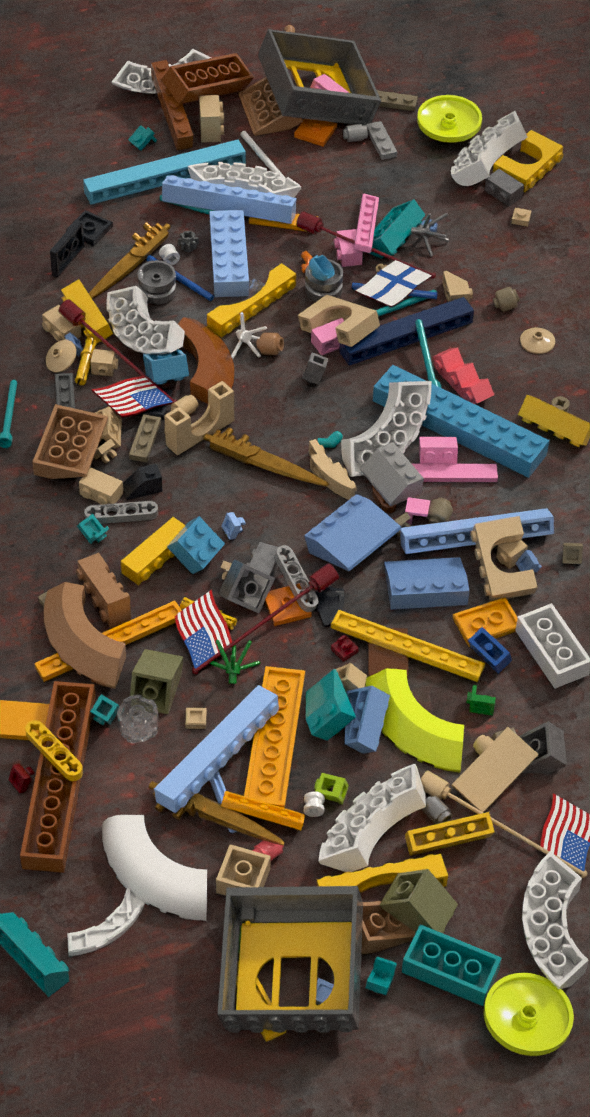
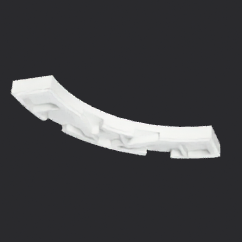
M127 887L121 905L106 918V921L96 927L93 926L86 930L67 933L69 956L95 951L118 939L137 920L145 903L139 900Z

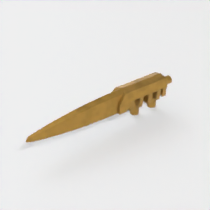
M146 222L142 227L147 231L145 236L140 237L137 233L133 234L131 238L136 241L133 248L89 292L90 297L93 299L103 293L143 262L168 238L169 233L167 231L171 228L170 225L166 223L162 227L157 223L155 227H152Z
M227 428L222 434L217 429L213 436L208 433L204 436V440L210 442L212 450L245 464H253L301 481L322 486L329 485V483L309 471L261 450L260 447L251 446V443L248 442L249 436L243 434L239 440H236L235 436L232 435L234 431L231 428Z
M152 781L149 784V789L154 791L158 783ZM198 793L194 794L184 807H181L172 815L179 820L185 812H189L193 817L198 812L199 817L205 820H210L260 840L284 846L282 839L234 810L221 807L220 803ZM157 803L155 809L162 812L164 806Z

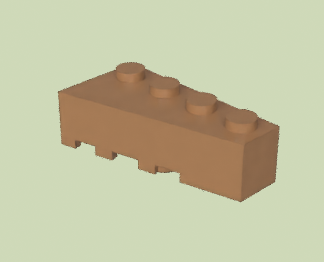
M97 553L78 560L77 576L79 580L84 581V588L87 594H91L94 607L99 608L102 621H106L111 628L131 620L130 596L127 592H123V586L121 583H117L114 573H110L109 567L101 555Z

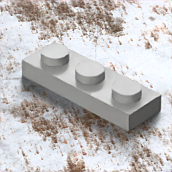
M382 122L366 124L368 135L381 160L397 157V150Z

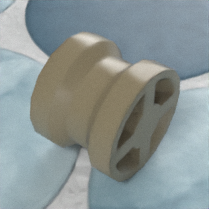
M559 396L552 400L551 405L568 413L570 402L567 398Z

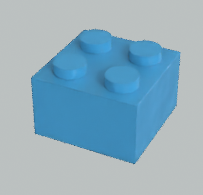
M179 349L167 354H143L146 376L154 383L156 382V384L166 383L170 379L175 381L183 380L184 377L189 376L186 354Z
M198 516L183 527L167 545V548L194 574L204 569L225 543Z

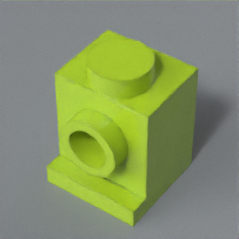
M321 773L320 779L316 780L314 790L315 792L322 793L325 799L343 805L349 785L345 778Z

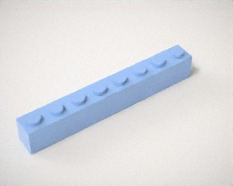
M174 175L167 176L162 183V201L215 211L243 210L244 216L289 224L292 223L296 215V198L288 195L281 196L271 192L264 193L257 190L242 189L241 187L213 184L208 181L201 182L191 178H179Z
M546 508L404 527L400 530L401 547L406 554L476 545L471 539V531L474 524L520 516L524 532L522 538L554 534V516Z
M258 685L154 788L156 802L174 813L181 807H184L188 800L194 794H197L201 787L211 780L214 774L221 767H224L227 761L234 754H237L247 741L251 740L256 731L262 728L266 721L278 712V695Z

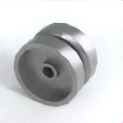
M329 260L335 270V275L326 281L315 279L310 273L308 264L305 270V293L310 299L317 302L325 295L336 298L341 296L343 269L340 264Z
M155 260L149 261L139 268L137 274L138 288L148 296V303L164 304L174 298L176 294V272L171 264Z

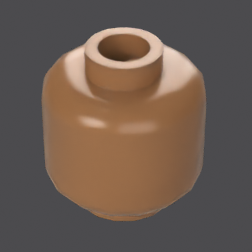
M265 332L261 334L260 339H257V349L260 350L262 355L276 356L283 351L284 340L278 333Z

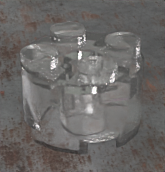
M133 695L122 701V705L117 710L119 732L126 738L127 742L134 744L155 737L159 727L158 709L152 699L142 698V695Z

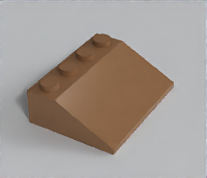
M267 77L238 93L255 136L290 130L303 122V118L282 116Z
M55 404L33 459L34 475L50 479L86 477L108 421V416Z

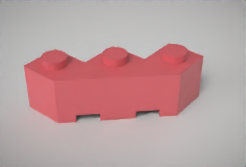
M458 347L447 349L432 357L435 369L463 399L477 404L494 396L488 378L479 379L473 363L464 364Z

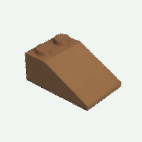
M382 901L363 902L361 954L379 952L412 941L416 932L379 906Z

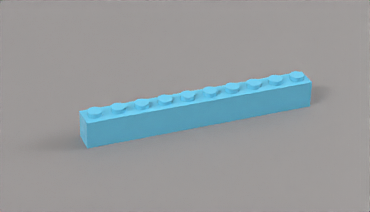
M234 140L83 179L84 193L90 204L107 201L160 187L167 176L174 175L184 179L191 178L188 171L189 165L201 163L218 165V162L233 165V163L246 164V151L239 140Z

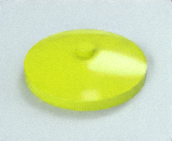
M441 95L428 99L420 106L417 123L421 131L432 139L442 142H461L472 138L479 132L482 124V113L476 104L466 98L455 95Z
M532 973L511 974L498 980L489 990L484 1004V1020L491 1035L505 1048L522 1055L539 1056L555 1051L567 1040L573 1026L574 1015L572 1005L564 991L558 989L549 979Z

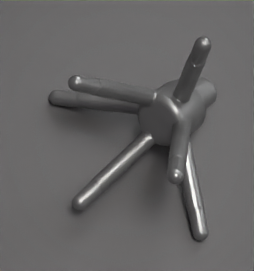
M429 213L423 225L411 228L412 234H420V237L424 238L430 257L433 256L427 239L428 236L446 242L449 241L446 235L430 231V227L447 217L448 213L428 223L431 217Z

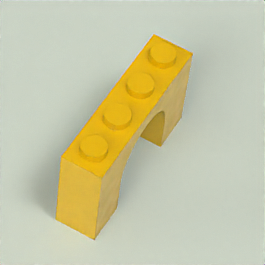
M532 130L526 134L528 138L521 141L520 151L534 157L538 162L534 164H521L502 155L493 165V173L500 169L524 184V193L529 188H532L539 179L541 180L563 158L562 145Z

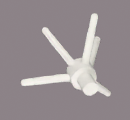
M241 312V330L236 331L239 342L231 355L232 359H234L242 342L247 343L257 357H261L250 340L260 339V337L253 336L252 334L266 330L267 327L264 326L250 331L245 330L244 314Z

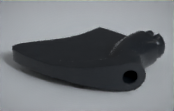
M329 586L321 593L315 592L318 597L316 609L324 627H329L338 610H343L345 597L343 588Z

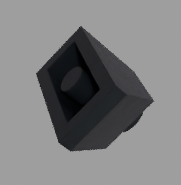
M157 464L138 468L123 482V492L126 500L163 492L162 476Z

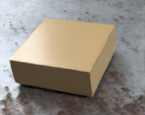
M186 708V728L206 729L207 709Z

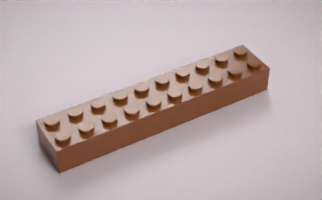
M54 681L45 726L80 761L83 769L93 716L90 711L95 705L96 699L94 684ZM52 741L42 743L44 747H51L53 745ZM41 752L20 853L22 869L64 873L81 778L77 781H69ZM64 754L55 756V759L59 761L66 758ZM68 764L70 771L77 772V769L73 770Z

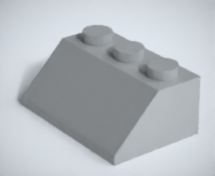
M393 442L378 448L360 467V471L390 507L407 500L408 497L412 498L422 493L424 478Z

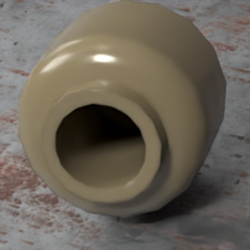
M511 287L496 291V298L493 299L495 308H500L502 312L516 308L517 303L520 302L516 290Z
M440 497L431 501L427 516L430 524L449 521L453 513L450 501Z

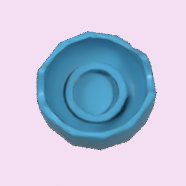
M316 255L309 261V270L315 279L326 281L335 275L332 264L325 256L321 255L318 257Z

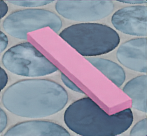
M363 194L360 205L354 249L367 253L371 252L379 202V198L376 196Z
M412 464L424 478L423 482H497L498 480L497 464Z

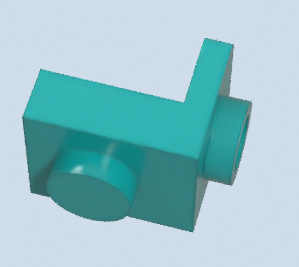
M141 125L128 139L140 151L151 139L154 142L157 141L154 137L155 133L149 127L145 129Z
M94 514L77 525L90 544L95 540L98 543L107 537L105 533L109 530L108 526L104 528Z
M376 957L373 970L366 982L365 988L375 993L386 995L393 982L397 963Z

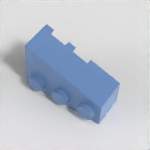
M374 686L346 691L356 718L345 726V745L363 754L375 752L379 745V737L384 725L383 721L390 695Z

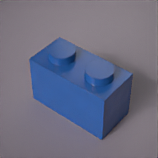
M483 627L468 640L471 649L498 674L512 661L510 652Z

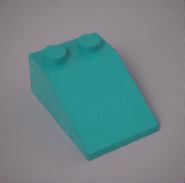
M336 669L329 672L306 692V721L313 736L328 741L356 718Z

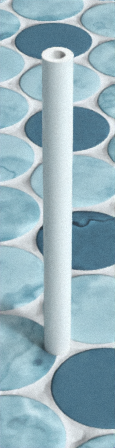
M242 131L240 134L265 165L272 172H278L281 177L285 178L248 133Z

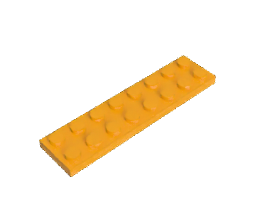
M265 667L262 687L278 695L279 709L254 734L244 793L245 797L285 808L305 679L304 670Z

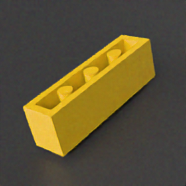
M79 279L61 289L64 295L62 297L63 302L70 299L86 313L85 322L104 339L113 335L109 324ZM83 324L81 325V329L85 328L83 332L87 338H93L92 341L96 340L97 343L101 342Z
M526 395L518 413L519 416L523 417L522 421L529 424L534 422L538 424L539 429L546 432L551 430L555 432L554 436L560 439L566 437L570 439L571 444L577 447L587 445L590 439L589 422L538 398Z
M172 517L121 560V573L137 585L147 580L155 570L160 569L169 558L175 556L167 548V545L185 525Z
M486 812L410 830L405 834L409 854L412 856L491 837L494 834V828L490 814Z

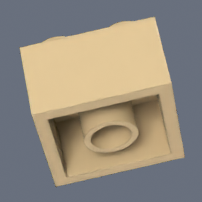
M219 95L199 96L201 142H221V135H224V125H221L224 122L223 104L219 102Z
M230 844L216 878V893L226 896L227 888L264 887L270 871L271 856Z

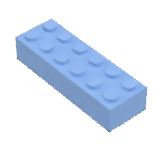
M243 210L210 211L214 297L249 296Z

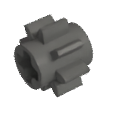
M192 231L180 233L178 245L181 246V250L191 252L197 249L196 245L199 244V237H196V233Z

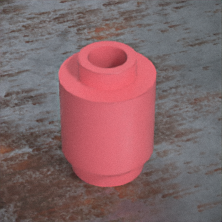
M263 840L254 846L252 851L269 855L271 860L283 853L282 848L284 846Z

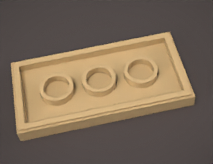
M507 727L452 784V787L475 808L484 813L539 754Z

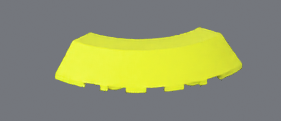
M386 668L367 677L366 687L374 686L390 695L381 732L386 737L388 736L399 750L416 757L417 761L433 764L434 768L460 773L464 725L447 722L425 710L410 691L407 681V670Z

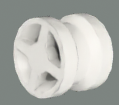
M172 244L164 245L159 251L163 261L171 265H175L180 259L179 253Z
M319 792L306 793L304 795V813L310 817L323 815L324 806L322 804L324 803L325 796Z

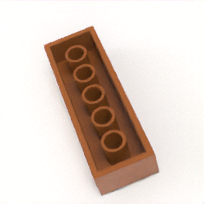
M234 53L170 66L162 81L179 104L199 100V96L224 95L242 91L247 88L254 76L238 54Z

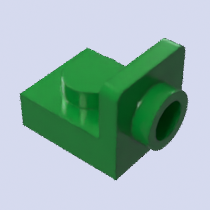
M473 685L472 692H468L466 704H470L469 712L493 716L496 697L477 695V685Z

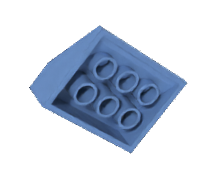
M356 494L321 523L312 528L304 537L310 554L350 571L401 530V526L371 500Z
M460 557L384 562L391 610L468 605L469 586Z

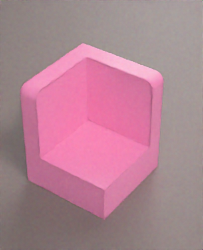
M408 497L405 512L408 513L410 519L406 522L412 525L413 515L427 517L430 500Z

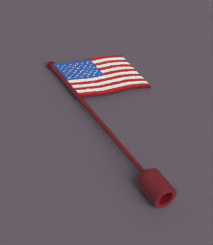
M68 299L60 305L58 312L73 326L83 324L141 375L122 380L107 387L91 390L120 417L134 416L155 407L172 405L177 401L172 399L85 322L86 313L73 301Z
M328 563L309 577L308 588L233 642L227 623L215 604L212 590L175 615V623L181 638L189 650L194 666L192 673L197 675L198 671L221 655L216 640L220 641L224 652H226L310 590L321 593L339 580V575L335 568Z

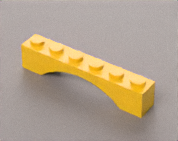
M281 263L269 272L266 284L256 295L240 303L218 306L207 314V327L222 338L241 325V312L244 314L245 322L265 307H268L272 302L281 298L285 293L293 290L296 287V273Z
M430 854L423 858L407 859L395 864L387 863L376 868L367 867L361 871L345 872L342 875L333 877L325 876L317 880V886H358L361 893L375 886L392 884L398 873L429 869L441 885L446 887L448 873L441 854Z

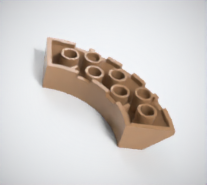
M64 582L48 590L44 603V624L52 647L57 651L61 660L67 666L70 665L80 676L83 674L90 678L92 682L115 689L126 659L125 643L103 635L89 622L84 612L86 599L83 585Z

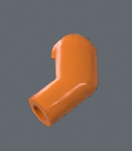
M307 251L301 254V258L305 261V264L301 265L303 273H305L309 261L313 258Z

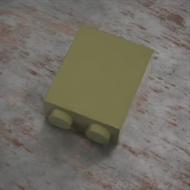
M145 649L132 671L129 706L169 714L182 674L183 657Z
M429 869L398 873L379 906L415 932H417L421 924L444 933L445 927L454 915L458 903Z

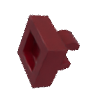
M345 635L338 638L337 642L331 645V651L342 662H345L359 652V648Z
M18 763L12 766L8 780L20 794L27 791L28 784L33 780L30 776L34 775L35 772L31 767L24 769Z

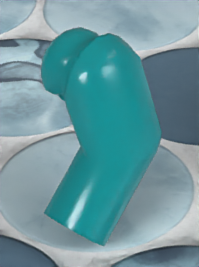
M335 431L328 438H318V443L326 448H334L341 442L343 435L341 432Z

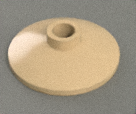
M530 328L521 334L520 343L530 353L545 354L554 348L555 337L546 329Z
M61 340L50 348L46 356V365L50 371L60 373L72 365L76 357L74 343L69 340Z

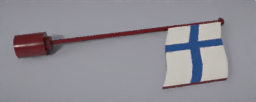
M301 212L297 219L296 226L316 235L323 230L348 242L355 243V240L324 228L321 218L307 212ZM372 248V252L394 262L380 270L367 284L355 290V292L386 306L394 307L402 302L419 285L430 278L434 279L436 274Z

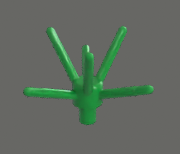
M216 640L226 666L214 661L209 664L226 670V674H229V684H237V675L240 674V671L260 664V661L240 666L252 643L250 640L247 642L237 663L236 645L232 647L231 662H229L220 641Z

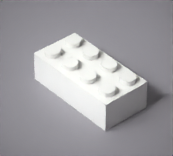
M552 603L517 617L515 631L554 688L589 675L590 657Z

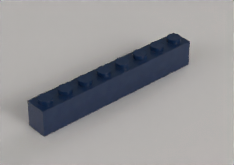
M464 297L380 325L352 347L339 343V352L348 366L419 342L415 324L417 319L422 320L427 339L473 323L474 309Z

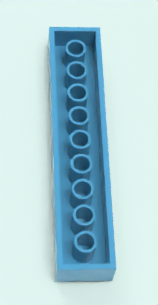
M392 365L374 385L373 402L385 407L389 393V383L426 380ZM434 384L431 385L430 405L427 407L426 419L422 422V426L445 437H456L457 443L528 478L547 456L549 440Z

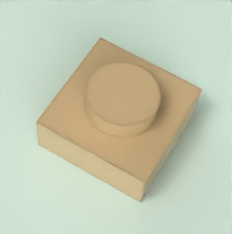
M515 208L511 224L528 227L531 210Z

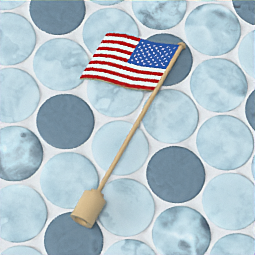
M426 771L422 776L421 782L424 792L432 797L437 796L440 800L450 797L477 814L483 813L451 794L449 782L430 771ZM553 793L552 806L543 827L540 846L491 817V821L495 825L546 855L552 852L569 868L582 875L581 878L587 877L585 863L590 847V814Z

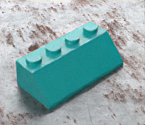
M415 199L398 205L388 212L374 229L372 248L393 256L397 252L396 249L405 243L406 237L412 234L411 228L419 226L425 216V213ZM372 251L370 252V254H372V255H374V256H376V257L384 258V256H381V255H379V254H377V253H374V252H372Z
M14 912L1 913L0 945L48 997L69 982L68 966L63 961L59 962L54 951L49 946L45 947L40 936L35 931L32 933L29 930L27 922L22 917L18 918Z

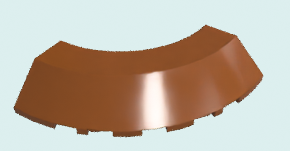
M183 317L178 323L185 331L183 348L194 355L198 366L194 377L190 381V395L208 404L209 388L223 381L232 389L235 375L233 359L226 344L213 330L195 319Z

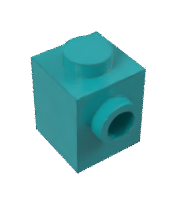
M101 694L90 712L95 716L93 720L99 724L104 725L107 723L111 725L120 710V706Z

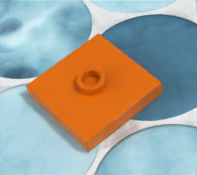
M304 119L295 131L294 138L324 147L336 130L337 123Z
M300 583L295 584L298 589L302 590ZM289 586L269 591L265 599L269 614H272L295 597ZM296 600L271 619L274 626L310 618L312 613L302 610Z

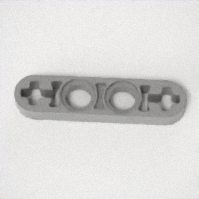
M153 501L91 505L85 509L84 513L85 519L94 513L100 524L153 520L158 516V505ZM130 509L136 511L134 514L126 513V511ZM109 511L117 512L114 516H110L107 513Z
M286 545L278 547L275 553V560L293 595L297 596L303 590L298 589L295 584L302 583L306 589L309 587V580L293 550ZM292 567L296 569L297 573L291 574L287 568ZM310 590L300 597L297 602L302 610L312 612L318 604V597L315 591Z

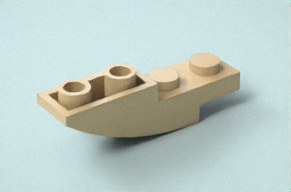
M316 439L309 441L310 469L312 472L329 483L326 487L350 500L355 496L357 488L354 481L349 479L347 470L342 468L339 462L333 464L331 458L326 456L324 447L319 445Z

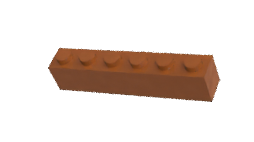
M167 60L151 63V77L176 150L192 148L193 133L183 104H179L162 81L163 76L170 68Z

